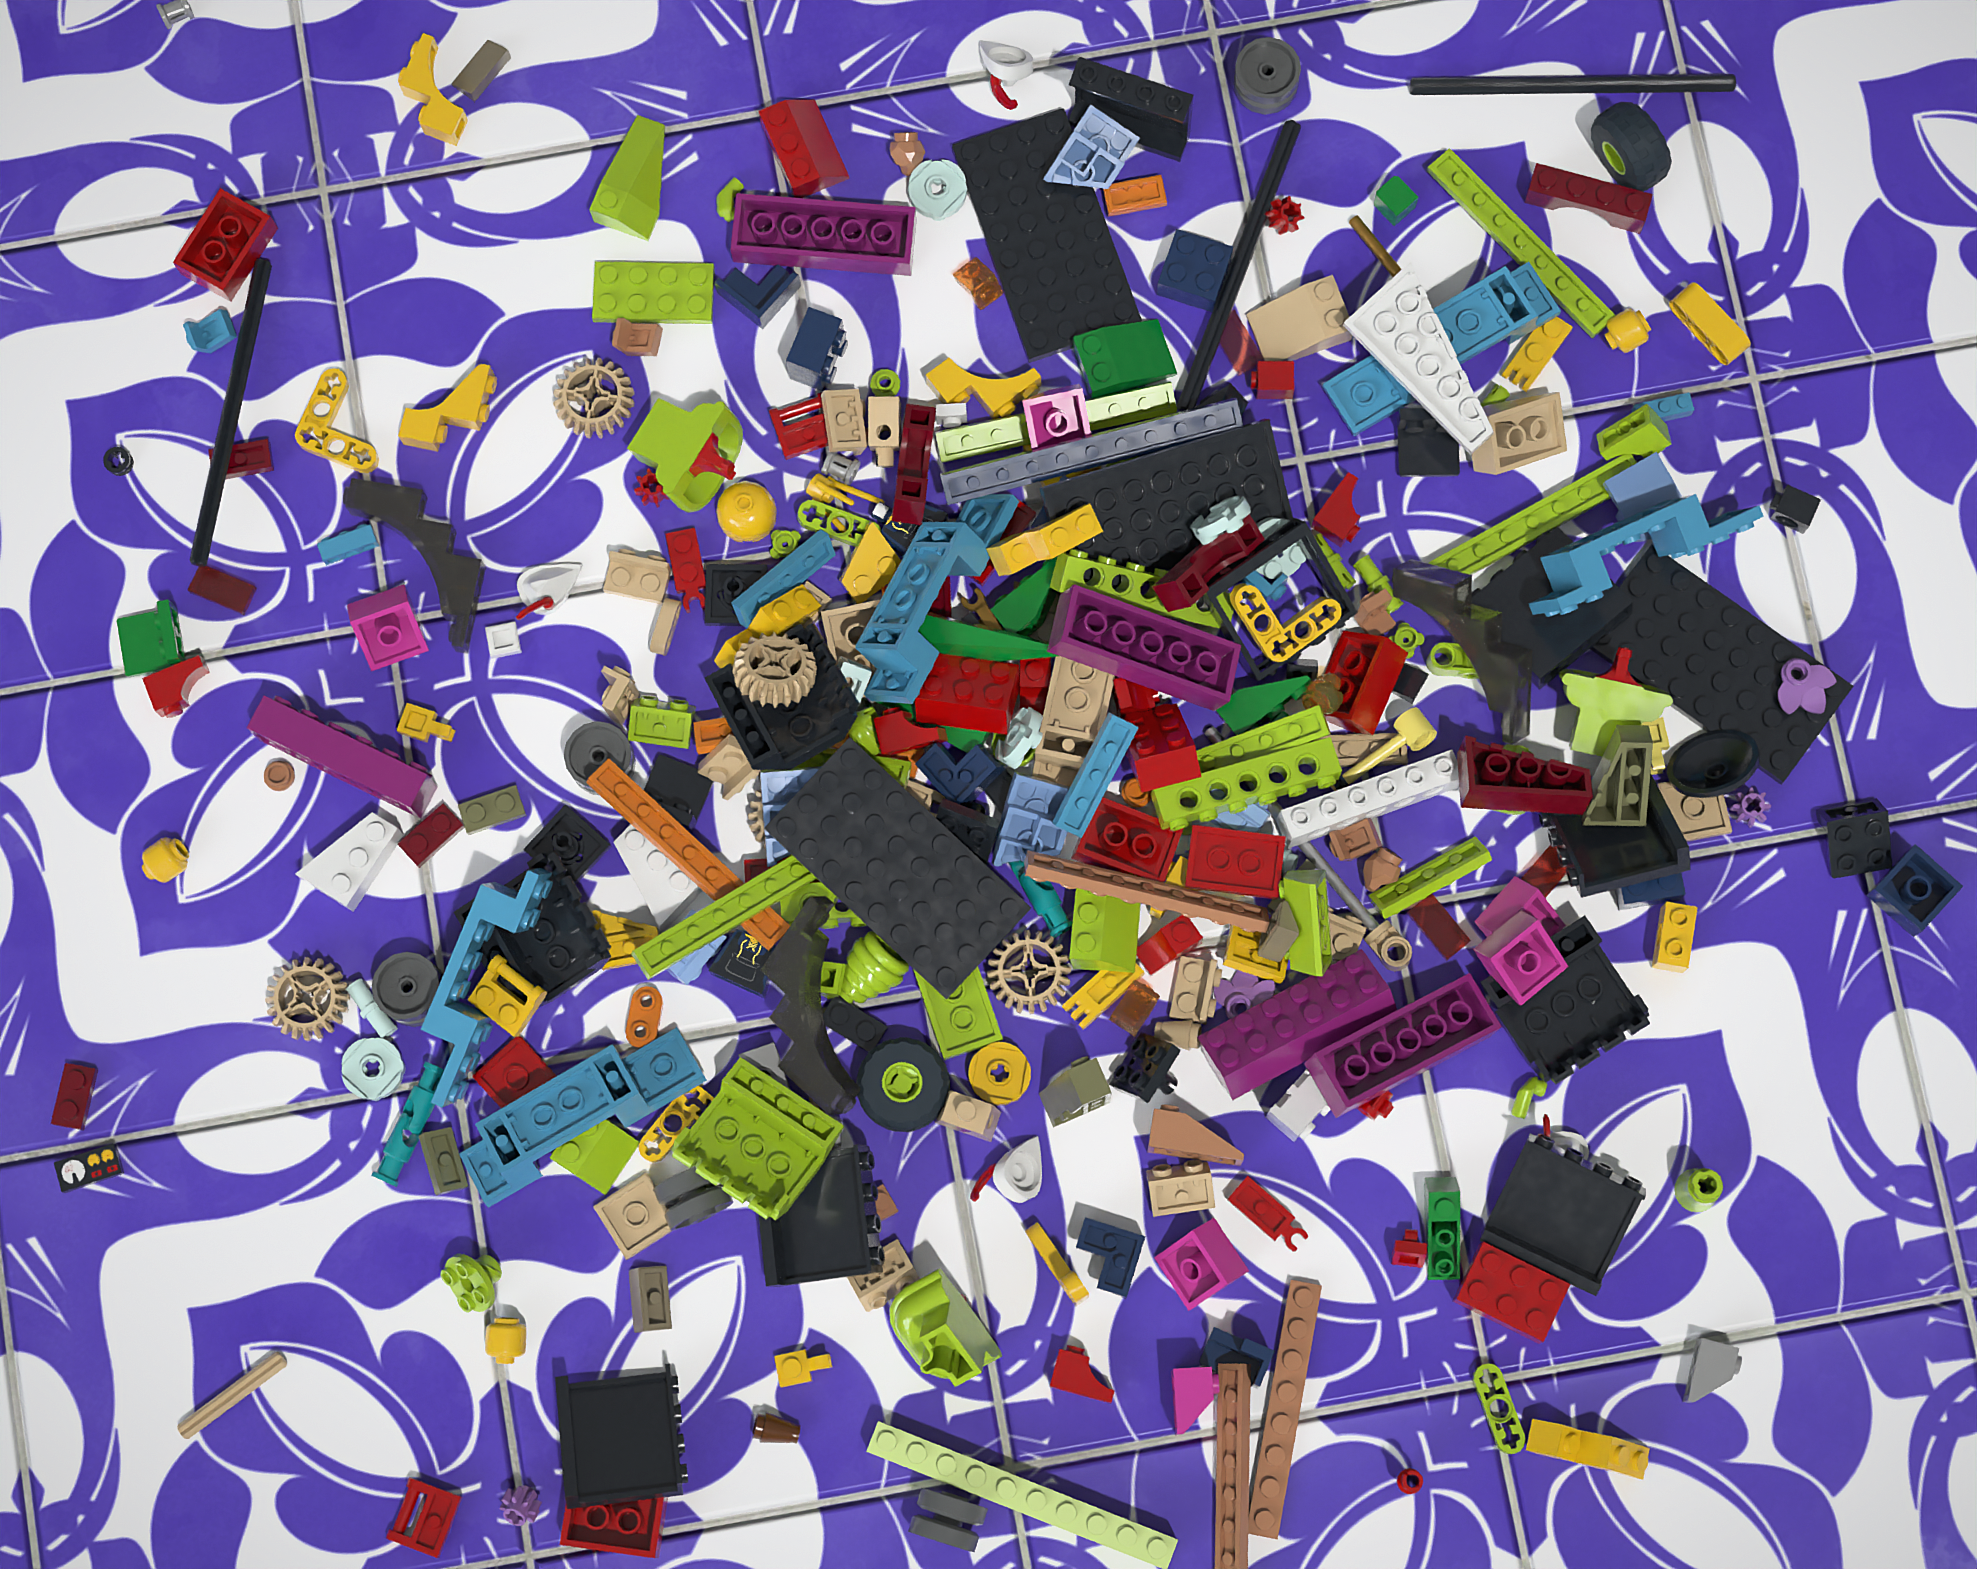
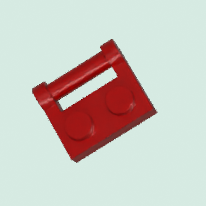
M823 392L817 393V397L779 410L777 407L768 410L786 460L829 446L821 397ZM822 408V414L783 426L782 421Z
M409 1477L406 1487L409 1488L393 1529L388 1530L386 1539L439 1558L463 1497ZM421 1492L427 1494V1498L413 1534L410 1537L404 1533Z

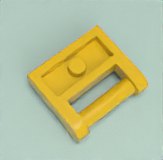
M498 954L488 964L487 971L468 998V1001L513 1037H519L544 1000L547 991L540 986L535 987L508 966L507 960ZM501 975L528 996L527 1002L522 1001L496 980L498 976Z

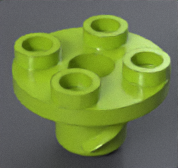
M455 1254L447 1260L445 1268L440 1272L442 1281L447 1286H450L452 1292L457 1297L459 1307L464 1312L469 1313L472 1310L483 1312L490 1308L495 1301L493 1284L501 1279L502 1270L499 1263L490 1255H482L474 1260L465 1254Z

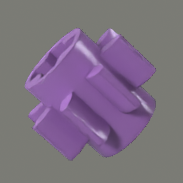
M1753 787L1747 790L1746 796L1738 792L1735 798L1739 803L1730 807L1731 811L1737 812L1738 818L1735 822L1738 823L1741 820L1748 822L1749 828L1754 825L1755 819L1763 823L1767 818L1762 812L1768 811L1771 808V805L1765 804L1763 799L1766 793L1756 794ZM1752 802L1756 807L1749 813L1745 808Z
M522 1485L518 1486L515 1492L509 1488L506 1490L501 1500L503 1503L500 1506V1510L504 1511L503 1516L506 1521L513 1525L521 1526L525 1524L526 1520L534 1523L540 1512L539 1507L542 1502L537 1500L538 1495L532 1488Z

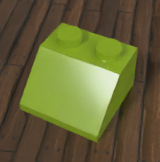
M604 1120L556 1148L549 1158L596 1190L607 1195L639 1147L640 1142L610 1121Z

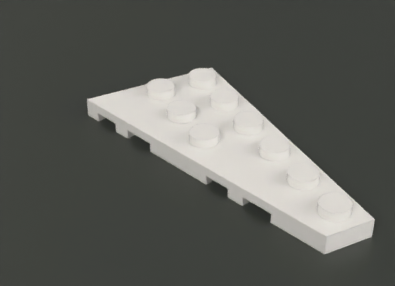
M1410 262L1344 322L1343 326L1471 455L1493 435L1494 431L1479 400L1476 399L1469 380L1456 358L1457 355L1437 314L1434 313L1423 286H1421L1415 274V269Z

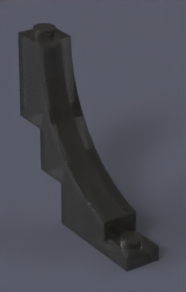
M351 478L350 487H346L344 490L343 504L346 505L345 507L351 515L372 520L395 531L420 553L429 566L435 580L442 615L446 620L456 622V624H451L448 637L449 642H452L451 645L456 652L468 654L486 566L482 559L452 554L457 532L452 524L423 520L428 498L422 489Z
M1413 559L1393 568V597L1407 601L1432 616L1455 638L1468 656L1482 684L1489 710L1503 713L1501 720L1502 742L1513 745L1530 735L1532 650L1501 641L1502 612L1471 604L1472 575Z
M815 896L808 899L761 968V971L785 993L769 1019L794 1042L778 1067L828 1115L845 1114L856 1104L855 1098L861 1091V1088L854 1082L840 1063L828 1037L823 1019L821 973L829 938L818 928L823 926L829 919V912L834 903L827 896Z

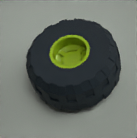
M1619 102L1596 116L1590 130L1591 140L1603 166H1605L1608 173L1619 185L1644 192L1668 175L1672 164L1670 149L1655 121L1639 105L1633 104V102Z
M909 1037L889 1039L871 1049L864 1060H862L856 1078L857 1097L867 1116L879 1126L895 1132H912L926 1127L939 1116L942 1107L945 1105L947 1093L950 1091L949 1072L941 1056L928 1044Z

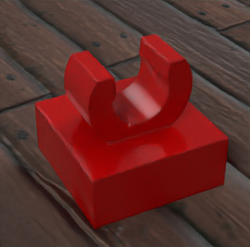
M1405 1229L1403 1240H1395L1391 1258L1392 1265L1423 1268L1427 1255V1243L1417 1242L1418 1230Z

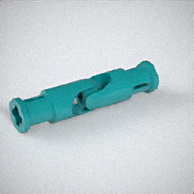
M1021 860L1009 862L1008 864L1025 890L1037 915L1042 916L1050 930L1049 935L1055 938L1069 931L1072 928L1073 921H1069L1061 907L1062 901L1050 881L1038 882L1029 876H1025V866Z
M426 1061L423 1065L425 1070L418 1085L413 1086L405 1103L403 1113L399 1116L383 1149L385 1155L377 1171H373L371 1175L395 1187L398 1185L397 1178L403 1165L409 1162L419 1141V1135L422 1134L425 1123L435 1107V1104L431 1103L444 1072V1069ZM403 1129L409 1130L412 1133L405 1141H403L402 1136Z

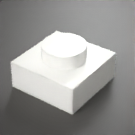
M966 403L936 405L937 425H943L945 428L960 427L963 423H967Z

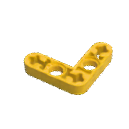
M328 369L323 372L296 429L295 439L300 447L309 453L360 473H370L379 464V456L375 449L367 443L331 430L332 424L348 392L349 381L339 369ZM336 377H338L341 385L340 387L334 386L330 393L331 387L328 381H335ZM329 393L335 398L334 401L327 397ZM320 403L330 405V412L325 417H317L314 414L315 407ZM313 431L318 439L323 440L322 446L318 441L312 439L306 443L303 435L310 434ZM337 440L343 441L345 449L341 454L333 455L329 452L332 442ZM352 446H354V452L361 456L368 452L371 458L370 462L364 461L361 465L360 460L356 456L351 455Z
M1240 583L1232 589L1230 594L1232 606L1260 650L1267 658L1275 662H1283L1336 624L1341 617V607L1336 600L1328 597H1319L1281 625L1256 587L1247 583ZM1243 592L1251 593L1248 599L1256 609L1251 610L1247 604L1240 603L1243 599ZM1324 605L1332 607L1328 610L1330 614L1328 618L1320 616L1324 612L1322 608ZM1265 614L1268 617V625L1264 630L1257 631L1254 626L1255 619L1259 615ZM1310 614L1317 618L1315 622L1309 617ZM1301 621H1306L1308 624L1307 634L1303 637H1297L1295 635V626ZM1288 637L1294 641L1293 644L1286 641ZM1275 641L1283 643L1280 645L1281 652L1279 654L1274 651L1271 652L1275 648L1273 644Z
M697 1086L674 1099L642 1137L639 1143L640 1155L652 1163L662 1161L671 1151L674 1140L685 1127L689 1129L693 1122L698 1120L699 1116L697 1114L702 1110L695 1104L690 1105V1107L686 1106L688 1099L685 1096L689 1092L691 1094L699 1092L698 1099L704 1105H707L708 1100L713 1101L714 1097L702 1087ZM671 1115H677L682 1120V1126L676 1132H669L665 1129V1120ZM659 1128L665 1136L672 1138V1140L667 1144L663 1139L658 1145L661 1152L658 1155L652 1153L648 1156L646 1153L649 1149L646 1147V1144L649 1141L655 1143L660 1136L655 1133Z
M1036 1222L1026 1229V1235L1075 1307L1089 1298V1292L1077 1274L1070 1270L1040 1224Z

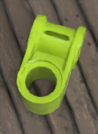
M1438 643L1428 654L1426 666L1429 672L1437 676H1453L1465 679L1486 677V671L1483 670V653L1486 652V645L1480 643ZM1442 653L1446 655L1449 659V664L1440 665L1437 663L1435 654Z

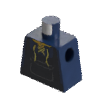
M880 501L876 505L871 517L885 524L881 534L891 548L904 557L920 525L891 521L893 508ZM925 505L922 522H949L948 513Z
M736 929L708 971L712 976L765 999L778 949L776 946H773L768 951L752 935Z

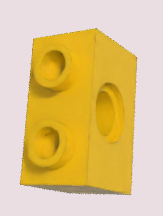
M1666 901L1660 908L1652 968L1683 973L1689 968L1698 907Z

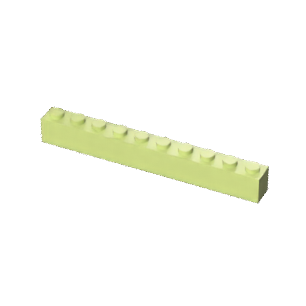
M879 1421L866 1451L1162 1569H1168L1178 1539Z

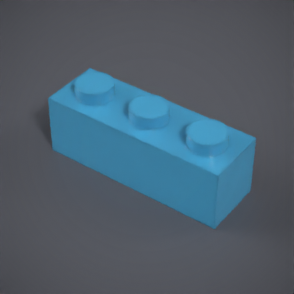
M1690 392L1634 404L1632 412L1648 404L1664 422L1691 416L1694 411Z
M371 524L360 525L356 530L343 531L339 533V536L334 538L327 537L322 539L320 543H317L322 560L326 566L380 546Z

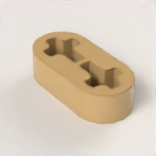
M670 598L664 599L652 636L650 652L663 656L667 655L679 619L681 601Z

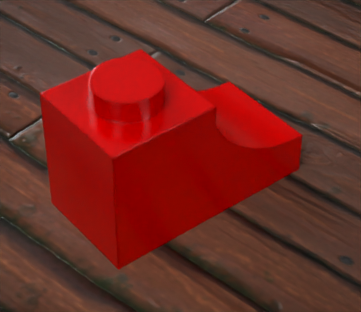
M1350 472L1346 474L1314 517L1311 528L1321 533L1340 548L1346 540L1351 543L1361 530L1358 526L1361 516L1355 512L1352 504V493L1356 488L1358 478Z
M197 655L142 678L154 711L162 718H173L182 714L183 709L190 706L188 699L191 689L199 679L209 674L210 671L206 661L200 655Z
M1051 657L1020 660V709L1031 707L1043 715L1051 681Z
M1123 678L1113 679L1112 695L1118 717H1125L1131 712L1153 710L1156 708L1155 704L1160 703L1158 691Z
M900 707L882 711L883 716L873 718L882 755L894 756L931 746L938 742L948 741L946 729L939 727L924 728L913 720L910 712L901 711Z
M1181 915L1138 946L1136 957L1151 977L1202 944L1203 937L1191 919Z
M1067 1345L1066 1350L1059 1349L1050 1387L1111 1404L1115 1390L1102 1385L1094 1377L1089 1367L1090 1357L1084 1355L1085 1349Z

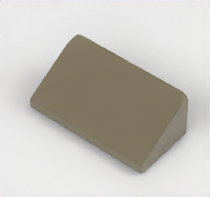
M487 40L451 85L475 102L511 59L509 50Z
M1284 900L1269 919L1270 923L1266 933L1261 932L1257 953L1258 956L1275 962H1281L1299 936V929L1290 906Z
M640 1267L629 1270L634 1333L672 1329L667 1267Z

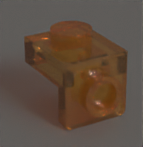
M977 257L952 274L955 281L972 297L976 307L980 310H983L1003 295V290L995 274Z
M1134 980L1109 1020L1133 1036H1136L1155 1008L1160 995L1154 992L1150 986Z

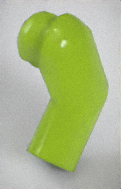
M735 177L729 181L716 197L717 213L720 217H724L727 222L734 220V198L744 188V185Z
M1530 1077L1518 1090L1511 1114L1525 1119L1533 1094L1539 1097L1544 1096L1547 1082L1539 1080L1538 1077Z

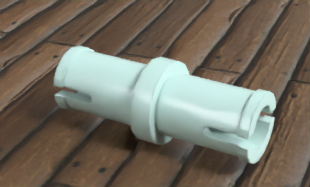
M362 978L346 988L347 993L351 995L354 1002L360 1008L361 1017L363 1019L367 1018L380 1038L385 1039L398 1029L389 1016L380 1010L373 999V994L364 984Z

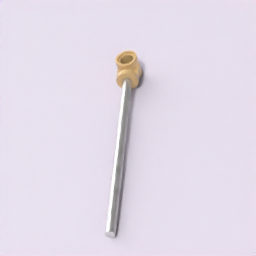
M1214 726L1204 733L1212 744L1225 740ZM1244 781L1252 791L1255 790L1253 783ZM1277 801L1268 804V811L1277 820L1283 808ZM1310 841L1298 845L1318 870L1326 869V880L1370 932L1364 940L1379 957L1382 965L1393 972L1405 969L1412 956V947L1409 941L1403 938L1388 920L1379 925ZM1392 947H1399L1403 950L1405 957L1400 961H1394L1389 958L1387 951Z

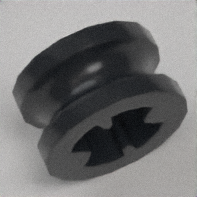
M121 447L110 448L103 457L104 467L116 476L128 474L134 465L132 455ZM118 455H121L125 462L122 466L118 464L119 468H116L112 460L114 457L118 459Z

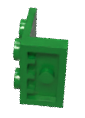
M169 599L157 601V611L117 619L124 671L127 677L155 673L186 660L178 611Z

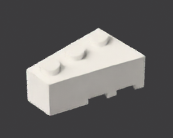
M372 812L295 874L304 882L354 912L404 834L397 827Z
M630 824L613 843L659 928L664 932L703 890Z
M1306 1069L1277 1104H1274L1269 1110L1266 1118L1295 1142L1298 1137L1305 1140L1316 1127L1312 1121L1317 1115L1321 1113L1325 1117L1331 1109L1308 1069Z

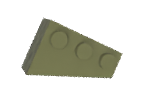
M1649 725L1616 726L1591 780L1593 797L1584 814L1581 815L1583 825L1646 826L1653 749Z
M1085 1056L1070 1063L1071 1069L1065 1071L1039 1093L1053 1128L1111 1103L1112 1092L1097 1058L1089 1060V1057Z

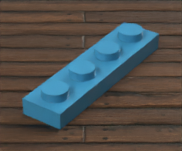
M821 529L731 602L741 625L748 628L761 607L802 584L836 555L828 533Z
M1110 712L1107 714L1052 824L1080 838L1083 837L1139 727Z

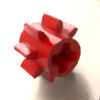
M1291 196L1283 198L1282 201L1280 199L1273 200L1271 202L1273 209L1265 212L1270 223L1268 227L1278 229L1279 235H1283L1288 231L1292 233L1299 230L1297 222L1305 219L1301 215V203L1291 202Z
M650 468L647 469V474L643 478L641 476L636 477L641 487L634 489L636 496L644 495L642 498L644 506L651 502L655 503L658 508L664 498L670 500L663 492V486L656 479V473H652ZM651 484H656L655 492L650 491Z
M1387 1091L1357 1107V1109L1373 1121L1378 1116L1386 1119L1394 1108L1393 1103L1390 1102L1393 1094Z

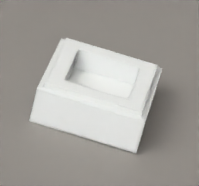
M516 622L485 627L490 657L492 659L522 653Z

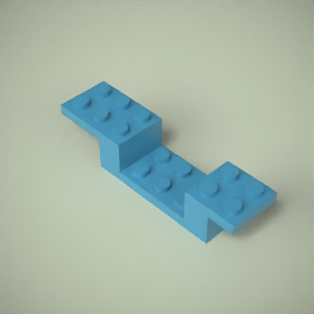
M1530 262L1525 263L1512 272L1505 266L1433 309L1457 355L1456 358L1460 365L1503 339L1510 345L1561 313L1560 308ZM1372 355L1322 384V388L1353 437L1416 400Z
M990 494L967 500L956 522H922L855 646L877 668L864 692V695L870 701L913 704L940 653L918 630L923 624L933 601L937 598L947 575L980 576L984 571L990 558L986 548L1000 541V537L1008 522L1012 519L1019 503L1013 494Z
M1696 494L1669 499L1544 555L1540 559L1554 592L1528 603L1533 615L1545 613L1546 617L1558 613L1563 615L1578 609L1577 604L1584 601L1589 603L1604 596L1602 591L1613 587L1601 556L1615 551L1614 546L1622 543L1626 545L1641 539V534L1648 532L1658 557L1671 555L1672 559L1686 554L1691 556L1705 550L1704 546L1712 543L1714 545L1729 539V534L1733 532L1741 533L1755 527L1753 522L1764 517L1760 505L1729 511L1707 521Z
M542 868L528 870L519 892L497 882L480 885L421 1027V1030L455 1044L431 1103L443 1108L457 1102L458 1099H463L469 1086V1082H466L470 1070H475L481 1054L477 1053L481 1042L488 1040L493 1025L489 1024L491 1018L482 1011L459 1001L460 998H465L470 988L471 982L468 981L471 970H476L481 962L483 953L479 951L483 941L490 939L495 925L513 933L527 931L529 927H534L541 913V910L537 909L542 898H547L552 888L553 882L549 880L552 872Z
M677 1027L623 1059L612 1044L477 1122L475 1125L483 1140L459 1153L484 1204L489 1208L542 1177L543 1175L535 1160L614 1114H616L626 1128L707 1081Z

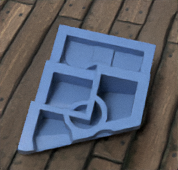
M1090 105L1043 180L1046 182L1109 189L1140 138Z
M1657 452L1603 483L1604 488L1619 510L1615 516L1618 522L1665 500L1682 497ZM1648 532L1640 535L1641 539L1634 542L1650 540L1651 536Z
M822 766L792 768L791 770H760L764 827ZM764 829L767 867H772L778 861L790 855V853Z
M1014 772L996 837L992 858L993 866L998 867L1004 863L1020 860L1024 862L1028 850L1050 856L1060 855L1068 832L1052 824V821L1070 788L1069 786Z

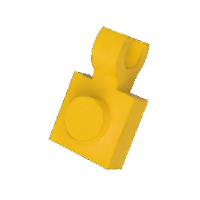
M406 703L396 730L401 735L426 743L430 734L452 742L456 732L452 729V726L436 722L438 715L436 712Z
M805 1349L774 1356L780 1388L813 1381L812 1371L832 1367L830 1354L808 1358L807 1350Z

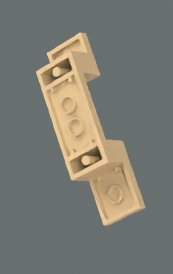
M1061 656L1055 658L1040 727L1043 737L1035 750L1033 777L1069 787L1072 785L1107 716L1113 689V679H1115L1114 675Z

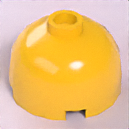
M741 481L732 484L723 491L718 500L716 514L719 526L726 536L736 542H757L769 535L775 526L777 510L774 498L765 487L756 482Z

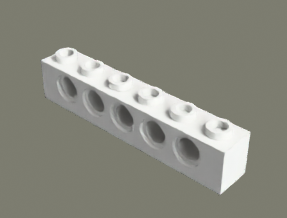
M1449 750L1281 810L1276 822L1282 836H1286L1285 843L1287 848L1289 849L1328 835L1329 832L1334 830H1342L1366 818L1373 819L1457 789L1459 787L1457 759L1453 750Z

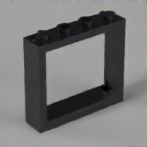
M1293 518L1265 537V540L1247 556L1229 564L1216 573L1206 584L1210 590L1202 596L1203 601L1225 638L1241 645L1239 661L1248 676L1257 681L1264 679L1268 675H1275L1277 668L1285 663L1297 660L1302 655L1301 652L1323 642L1326 639V634L1334 629L1346 626L1345 622L1358 613L1305 521ZM1298 541L1329 596L1340 604L1341 617L1336 624L1287 660L1275 662L1263 655L1254 661L1216 597ZM1326 611L1321 616H1325L1328 618L1330 614L1328 611ZM1308 625L1297 631L1295 635L1297 637L1305 636L1308 632ZM1290 638L1286 640L1292 644L1294 643ZM1283 643L1277 645L1271 652L1274 651L1279 654L1281 652L1280 645Z

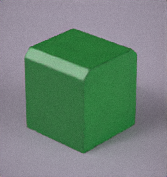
M1393 176L1376 191L1374 206L1395 226L1416 208L1419 197L1399 176Z

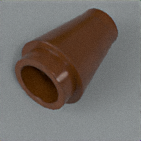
M767 1411L765 1414L757 1413L752 1438L759 1439V1443L797 1444L801 1425Z

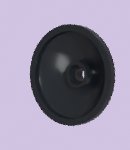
M1730 729L1705 732L1686 741L1673 753L1667 765V775L1672 787L1681 794L1695 798L1719 797L1738 789L1752 777L1760 762V751L1755 740L1744 732Z

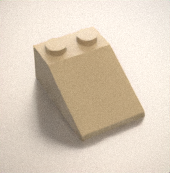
M1333 275L1304 284L1246 314L1263 361H1293L1351 341L1353 336L1343 326L1344 322L1349 318V314Z
M1560 392L1531 396L1482 407L1494 432L1471 455L1474 471L1498 475L1566 452L1567 444Z
M880 600L822 611L821 615L827 644L836 660L835 665H838V659L842 656L868 666L872 671L867 684L868 687L877 668L855 646ZM846 677L848 686H850L852 684V678Z

